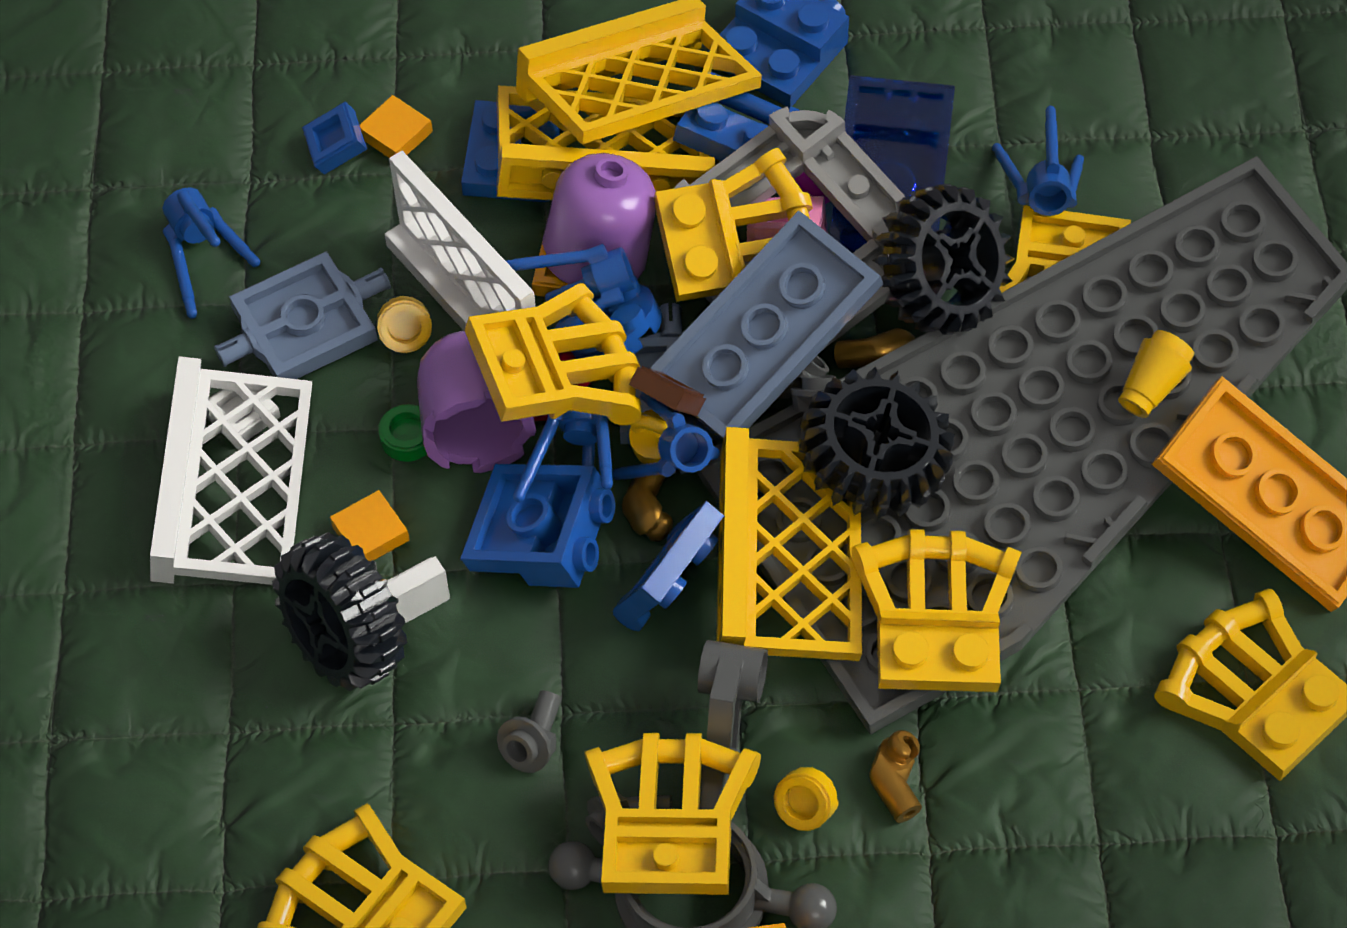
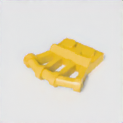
M779 148L768 151L753 164L726 180L711 179L709 183L655 192V211L676 302L719 295L745 268L744 262L751 261L772 239L767 238L740 243L736 226L788 218L789 221L798 210L810 219L808 212L813 209L810 194L803 192L784 165L787 159ZM765 177L781 198L731 207L729 200Z
M1024 205L1016 261L1007 274L1013 281L1006 284V286H1000L1001 293L1023 282L1028 276L1036 275L1131 224V220L1063 211L1058 215L1045 216L1035 212L1030 206Z
M584 283L571 287L537 307L468 317L464 331L501 422L549 414L551 419H556L567 411L607 416L611 422L618 425H632L640 420L641 401L636 397V388L629 385L637 367H640L634 353L627 352L624 345L627 335L622 324L619 321L611 320L593 302L594 294ZM567 315L569 317L577 316L584 323L583 325L547 330L548 326ZM596 348L597 351L604 353V355L561 361L558 353ZM609 379L613 383V391L573 384Z
M909 529L907 535L871 546L868 542L852 546L851 553L856 571L877 616L878 689L998 692L1001 684L1000 618L998 612L1022 552L1008 547L1005 552L966 537L965 531L951 530L948 536H925L924 530ZM924 559L948 560L949 610L925 609ZM907 560L908 609L895 608L879 568ZM966 562L997 573L982 611H967Z
M1268 588L1255 593L1253 601L1226 611L1216 609L1204 620L1205 628L1196 636L1188 634L1177 645L1178 655L1168 679L1159 682L1154 698L1161 706L1221 730L1277 780L1281 781L1347 717V684L1316 659L1317 652L1304 649L1284 616L1279 597L1275 591ZM1262 622L1285 663L1280 665L1240 630ZM1221 645L1264 683L1254 691L1217 660L1212 652ZM1195 674L1200 675L1237 708L1234 710L1194 694L1190 690V686Z
M643 733L642 739L601 752L599 747L584 751L592 780L606 812L601 876L603 893L729 895L731 820L746 789L751 786L755 779L761 760L760 753L744 748L740 753L702 739V733H686L685 739H660L659 733ZM660 763L684 764L682 809H656ZM641 765L639 808H622L610 775ZM702 765L730 775L714 809H699Z
M366 803L354 810V818L321 837L313 835L303 846L305 855L293 869L285 868L275 879L278 888L266 921L259 922L257 928H295L290 925L298 902L304 903L338 928H451L467 907L465 898L401 855L371 806ZM368 838L375 846L389 871L380 879L345 855L343 851ZM324 869L334 872L367 895V898L355 912H352L313 884Z

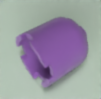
M609 153L588 154L570 163L556 182L542 241L546 255L587 250L600 244H604L607 252L622 247L629 259L634 276L638 279L645 270L655 217L654 195L656 190L648 174L635 162L623 156ZM589 262L548 268L561 281L570 284L583 279L581 267L589 265Z
M465 331L448 334L436 341L421 358L417 376L422 440L429 458L446 469L450 468V461L456 464H472L474 473L492 471L495 464H510L524 455L523 444L536 433L534 417L501 422Z

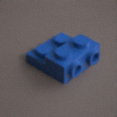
M738 0L735 3V18L719 35L762 74L761 88L755 90L790 108L848 43L849 16L846 15L843 6L837 0ZM722 71L732 77L736 76L734 73Z
M495 464L461 555V561L469 571L519 573L529 586L579 588L584 572H592L598 564L599 547L595 539L601 523H609L613 519L615 498L612 491L602 487L601 475L594 466L540 465L524 500L516 502L513 495L526 464Z

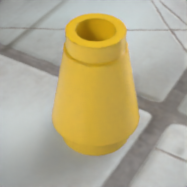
M1156 330L1151 338H1144L1123 387V392L1118 398L1121 406L1138 417L1147 418L1151 411L1192 370L1190 364L1194 356L1192 348L1179 337L1163 330Z

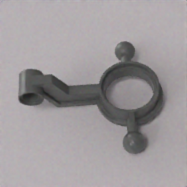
M713 640L706 641L699 666L698 692L710 695L707 741L738 751L742 701L760 702L767 673V649ZM702 765L699 809H714L730 776L729 774ZM731 822L730 853L738 860L745 873L743 892L736 905L724 917L711 924L694 928L757 927L760 925L765 912L788 916L797 928H828L833 923L837 913V903L831 891L817 883L804 884L794 892L769 888L767 871L760 853L744 832ZM567 841L558 845L551 853L548 862L549 874L552 880L564 889H581L591 881L601 883L603 858L595 857L593 851L584 843ZM615 893L619 916L625 928H683L666 924L651 915L641 903L637 893Z

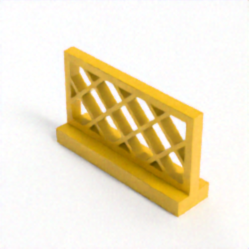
M677 0L518 48L516 92L526 103L539 99L583 145L761 88L762 74L705 22L706 5L701 0ZM703 44L710 50V52L701 51L699 49H702ZM667 60L666 66L654 64L656 62ZM677 62L704 68L701 73L675 68ZM714 69L734 73L736 76L728 78L710 73ZM623 74L622 79L611 78V76ZM632 76L660 82L658 86L632 82L631 79ZM668 83L693 87L695 89L684 92L667 88ZM578 88L576 93L566 92V90ZM588 90H593L615 96L613 100L587 96L586 93ZM624 97L650 101L651 103L639 106L623 103L622 101ZM583 111L606 117L587 123L578 113Z
M498 85L497 197L552 200L556 182L561 173L570 163L588 154L609 153L623 156L635 162L648 174L656 191L674 189L683 179L690 185L715 166V157H710L707 154L673 141L676 126L667 120L669 117L615 134L617 136L606 143L598 139L583 144L586 148L567 147L571 143L578 141L577 138L539 99L526 103L516 92L515 86ZM566 90V92H571V93H576V92H577V91ZM599 92L586 93L587 96L613 100L615 96ZM624 97L622 101L623 103L639 106L651 103L650 101ZM509 105L529 106L537 113L524 119L511 110ZM585 112L589 117L584 120L588 123L606 116ZM685 112L673 115V117H682ZM550 121L564 132L551 139L537 128ZM654 128L668 138V140L656 146L642 135ZM525 137L534 145L515 144V142ZM629 144L639 152L618 150ZM679 148H682L690 155H677L671 153H673Z
M726 427L720 453L719 512L724 517L719 523L716 641L767 649L768 656L860 661L862 656V582L853 562L851 548L861 544V512L854 516L852 510L853 502L848 500L847 504L842 501L833 506L831 496L834 491L830 488L815 491L814 480L816 474L803 472L804 466L801 460H804L806 454L799 452L797 441L749 438V428ZM758 457L781 459L793 472L778 485L774 486L758 471ZM801 479L822 498L804 514L783 495ZM758 489L764 494V496L759 500ZM771 503H774L793 522L775 538L757 522V515ZM828 507H831L847 522V530L833 542L811 522ZM801 530L822 549L820 553L804 566L782 546ZM757 540L764 545V547L758 552ZM846 544L847 555L840 550ZM771 554L793 574L775 590L757 574V566ZM829 558L847 574V583L833 594L811 574ZM800 582L822 602L804 619L782 599ZM756 591L764 598L757 605ZM846 596L847 608L840 602ZM771 606L793 627L781 638L756 636V619ZM831 610L848 627V642L825 641L811 626ZM800 635H802L805 639H796V638H798Z

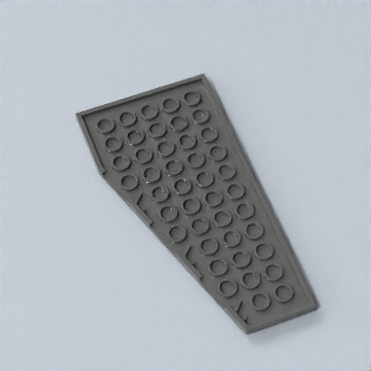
M1258 156L1002 292L1005 301H990L992 318L982 322L980 321L981 314L978 313L977 328L961 332V325L959 332H954L953 335H943L939 329L935 332H927L856 370L865 379L867 373L876 366L881 378L889 380L891 375L899 371L900 383L907 387L920 381L921 390L919 395L922 398L937 395L938 405L935 412L949 414V425L946 431L955 434L954 446L951 450L953 463L949 472L944 474L945 481L941 489L935 492V494H931L927 503L922 505L920 509L911 504L907 513H904L901 517L888 507L886 514L877 520L872 508L864 506L861 512V543L868 542L871 546L907 535L909 529L924 530L925 536H948L951 530L965 531L966 537L1005 552L1008 547L1021 551L1017 567L998 612L1000 618V662L1022 650L1172 484L1171 480L1151 464L1214 382L1223 376L1249 398L1347 290L1346 260ZM1156 330L1167 331L1185 341L1194 351V356L1190 361L1192 370L1151 411L1147 418H1141L1122 407L1118 402V398L1123 392V387L1144 338H1151ZM793 405L750 427L749 438L798 442L802 433L800 423L805 412L793 410ZM876 431L873 439L876 442L873 450L874 455H877L879 450L877 442L880 433ZM723 442L715 446L719 449L720 453ZM720 455L717 459H711L706 467L696 472L718 506ZM758 457V471L774 486L778 485L793 472L781 459ZM802 479L783 494L803 514L822 499ZM758 489L759 500L764 496V494ZM771 503L757 515V522L774 538L793 523L774 503ZM828 507L811 521L832 542L847 530V522L831 507ZM802 530L782 545L803 566L822 551ZM757 540L758 552L764 547V545ZM847 544L840 549L846 555ZM773 554L758 565L774 590L793 575ZM831 558L811 573L832 594L847 583V574ZM924 559L925 609L949 610L948 560ZM907 560L879 568L895 608L908 609ZM966 562L967 611H982L997 573ZM802 582L782 597L803 619L822 604ZM862 584V656L860 661L820 660L871 735L947 691L878 689L877 616ZM846 596L840 602L847 608ZM831 610L811 626L825 641L848 642V627Z

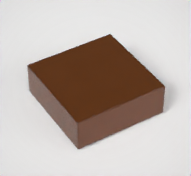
M642 366V368L637 367L629 383L630 386L670 408L694 416H698L706 400L703 397L704 394L661 371Z

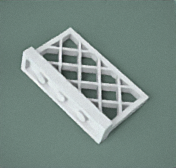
M402 150L390 157L389 163L400 224L384 233L386 245L462 330H465L469 316L536 307L534 291Z
M178 357L150 552V581L174 584V576L180 575L272 585V581L276 578L274 567L254 565L244 552L265 537L279 550L281 556L290 551V547L294 545L312 381L201 369V359ZM210 389L234 390L245 402L222 416L209 401ZM275 395L299 397L298 410L281 422L262 404L263 401L271 399ZM256 411L269 430L250 443H247L232 427V424L250 412ZM208 416L213 423L205 428ZM294 426H296L295 438L288 432ZM223 432L238 451L216 465L202 448L204 443ZM279 438L293 455L292 459L273 471L256 452ZM247 459L264 478L241 493L225 474ZM201 464L207 472L199 477ZM288 475H290L289 488L282 481ZM216 481L232 500L209 515L196 500V494ZM273 487L285 500L287 506L286 509L267 521L250 502ZM241 509L258 528L235 544L218 524ZM193 514L200 520L194 527H192ZM284 524V532L282 538L276 531V529ZM208 531L226 549V551L211 561L188 558L189 544ZM233 559H235L237 563H230V562H231Z

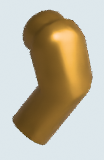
M895 328L866 339L838 341L834 349L835 362L841 369L864 367L911 342L915 337L906 330Z
M653 475L633 478L623 498V514L636 533L639 535L646 534L651 541H661L669 534L673 526L672 517L662 512V506L656 499L666 477Z
M898 730L881 742L869 772L871 784L897 823L908 821L922 809V805L907 784L915 762L914 758L920 752V744L912 733L905 730Z

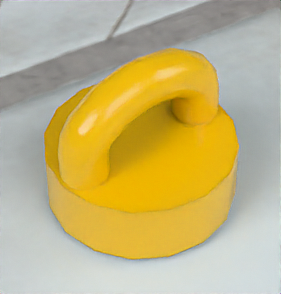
M399 296L392 298L382 306L377 315L376 325L379 337L387 348L395 352L410 353L417 351L426 344L431 336L432 322L429 311L422 302L413 297Z
M652 409L643 412L640 420L630 425L629 431L632 450L639 461L644 464L658 462L661 459L658 450L659 438L663 431L668 428L666 421Z
M800 767L791 771L778 783L774 793V805L779 817L788 826L799 831H811L821 827L833 815L839 805L837 791L832 780L822 771L813 767Z

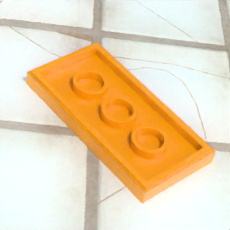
M1221 376L1214 382L1151 465L1327 610L1332 612L1339 608L1347 597V478Z

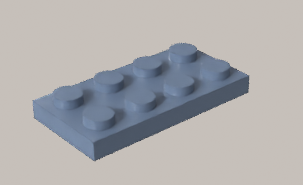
M798 210L651 366V369L661 371L704 394L703 397L706 400L698 416L694 417L723 441L726 427L750 428L882 287L883 281L878 273Z

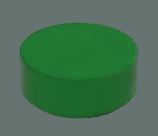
M403 404L387 411L379 423V436L385 453L395 460L404 462L415 461L426 456L427 452L422 440L419 406Z

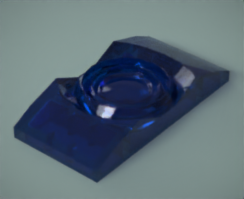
M850 75L844 118L846 133L905 197H910L911 192L916 191L918 188L930 186L934 188L935 185L944 184L955 86ZM833 205L830 236L854 253L866 244L867 241ZM940 217L930 227L935 233L939 230Z

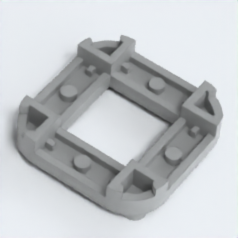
M788 106L770 114L769 126L693 183L689 185L683 179L675 187L681 188L709 183L711 179L726 180L753 164L768 151L779 148L787 159L784 165L792 177L795 179L804 172L867 241L866 244L853 254L881 277L884 275L883 266L878 265L872 260L883 254V246L874 238L881 233L889 232L882 218L892 212H896L895 202L905 197L846 133L845 121L840 116L830 110L826 114L809 110L789 112ZM765 177L729 200L731 207L766 201L776 191ZM881 287L824 349L884 304L890 292L889 287ZM718 295L705 298L711 304Z

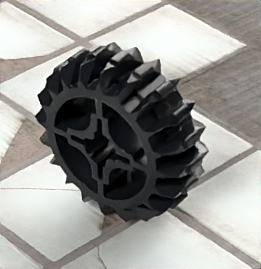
M950 184L935 185L934 188L931 186L918 188L916 191L911 192L910 197H903L900 201L895 202L896 212H892L882 218L889 232L881 233L874 238L883 246V254L872 261L883 266L882 287H889L890 290L884 304L891 307H899L898 320L913 323L914 330L935 332L939 329L943 335H953L954 332H959L961 325V332L977 328L978 313L981 314L980 321L982 322L992 318L990 301H1005L999 287L1006 286V284L1013 281L1004 271L1005 265L1015 258L1005 254L1004 244L1012 236L999 232L998 228L1003 216L989 213L990 200L975 197L974 189L966 187L957 188ZM941 217L947 223L943 230H937L935 233L930 227ZM954 287L957 290L956 294L949 301H943L941 297L945 290H952Z
M876 366L867 373L865 379L854 369L849 374H846L843 382L833 377L826 384L824 392L818 391L812 397L808 407L809 410L804 413L800 423L802 433L798 441L799 452L806 454L803 460V472L817 473L814 480L815 491L825 488H831L834 491L831 496L833 506L842 502L843 499L853 502L852 510L854 516L862 512L864 506L872 508L877 520L886 514L888 507L899 517L907 513L911 504L920 509L922 505L927 503L931 494H935V492L941 489L945 481L944 474L949 472L953 463L951 450L954 446L955 434L946 431L949 425V414L935 412L938 405L937 395L922 398L919 395L921 390L920 381L911 384L909 387L901 384L899 371L891 375L889 380L881 378ZM876 431L880 433L877 442L879 450L877 455H874L873 450L876 442L873 439Z
M330 532L321 536H313L310 539H304L290 547V551L281 556V561L274 566L276 578L272 581L273 589L279 596L275 600V606L282 611L284 617L282 625L286 626L291 633V643L297 644L302 651L303 660L310 661L314 665L316 674L320 677L327 676L329 683L333 686H342L348 691L355 688L361 689L368 684L373 685L389 675L388 672L395 669L397 663L405 658L403 646L408 642L406 634L401 629L405 624V618L398 613L396 607L399 600L392 596L387 586L388 579L381 577L377 571L376 562L374 560L368 561L365 558L363 549L359 545L352 546L345 536L336 537Z

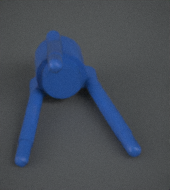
M1048 106L1045 110L1046 160L1037 163L1031 169L1027 176V182L1024 181L1001 144H993L992 151L1016 189L1018 203L1021 205L1029 203L1035 212L1045 216H1053L1077 205L1076 190L1083 169L1084 157L1082 155L1074 157L1069 173L1064 166L1059 164L1056 109L1054 106Z
M190 187L176 190L164 201L162 207L163 214L169 224L162 232L171 248L187 316L193 319L197 316V309L181 243L183 240L196 244L207 239L211 246L217 247L220 245V239L215 233L216 230L252 267H258L260 260L223 221L217 209L209 208L202 194L197 189Z
M600 244L587 250L506 260L514 271L589 262V265L581 267L583 279L548 292L545 295L546 301L577 284L584 283L593 292L594 298L601 296L594 303L603 311L608 307L624 302L622 293L637 287L631 264L622 247L607 252L604 244ZM577 316L566 319L553 329L581 325L583 322Z
M641 392V400L667 423L668 428L663 431L658 443L661 459L658 462L613 469L612 478L613 480H625L653 475L669 477L677 469L694 473L706 467L711 459H717L720 451L717 447L713 446L712 439L706 431L686 424L682 414L674 412L667 405Z
M567 411L560 417L551 419L548 414L545 426L513 495L516 502L524 500L558 426L564 432L563 438L567 442L582 446V466H594L595 443L597 441L601 485L606 490L611 489L613 478L608 417Z

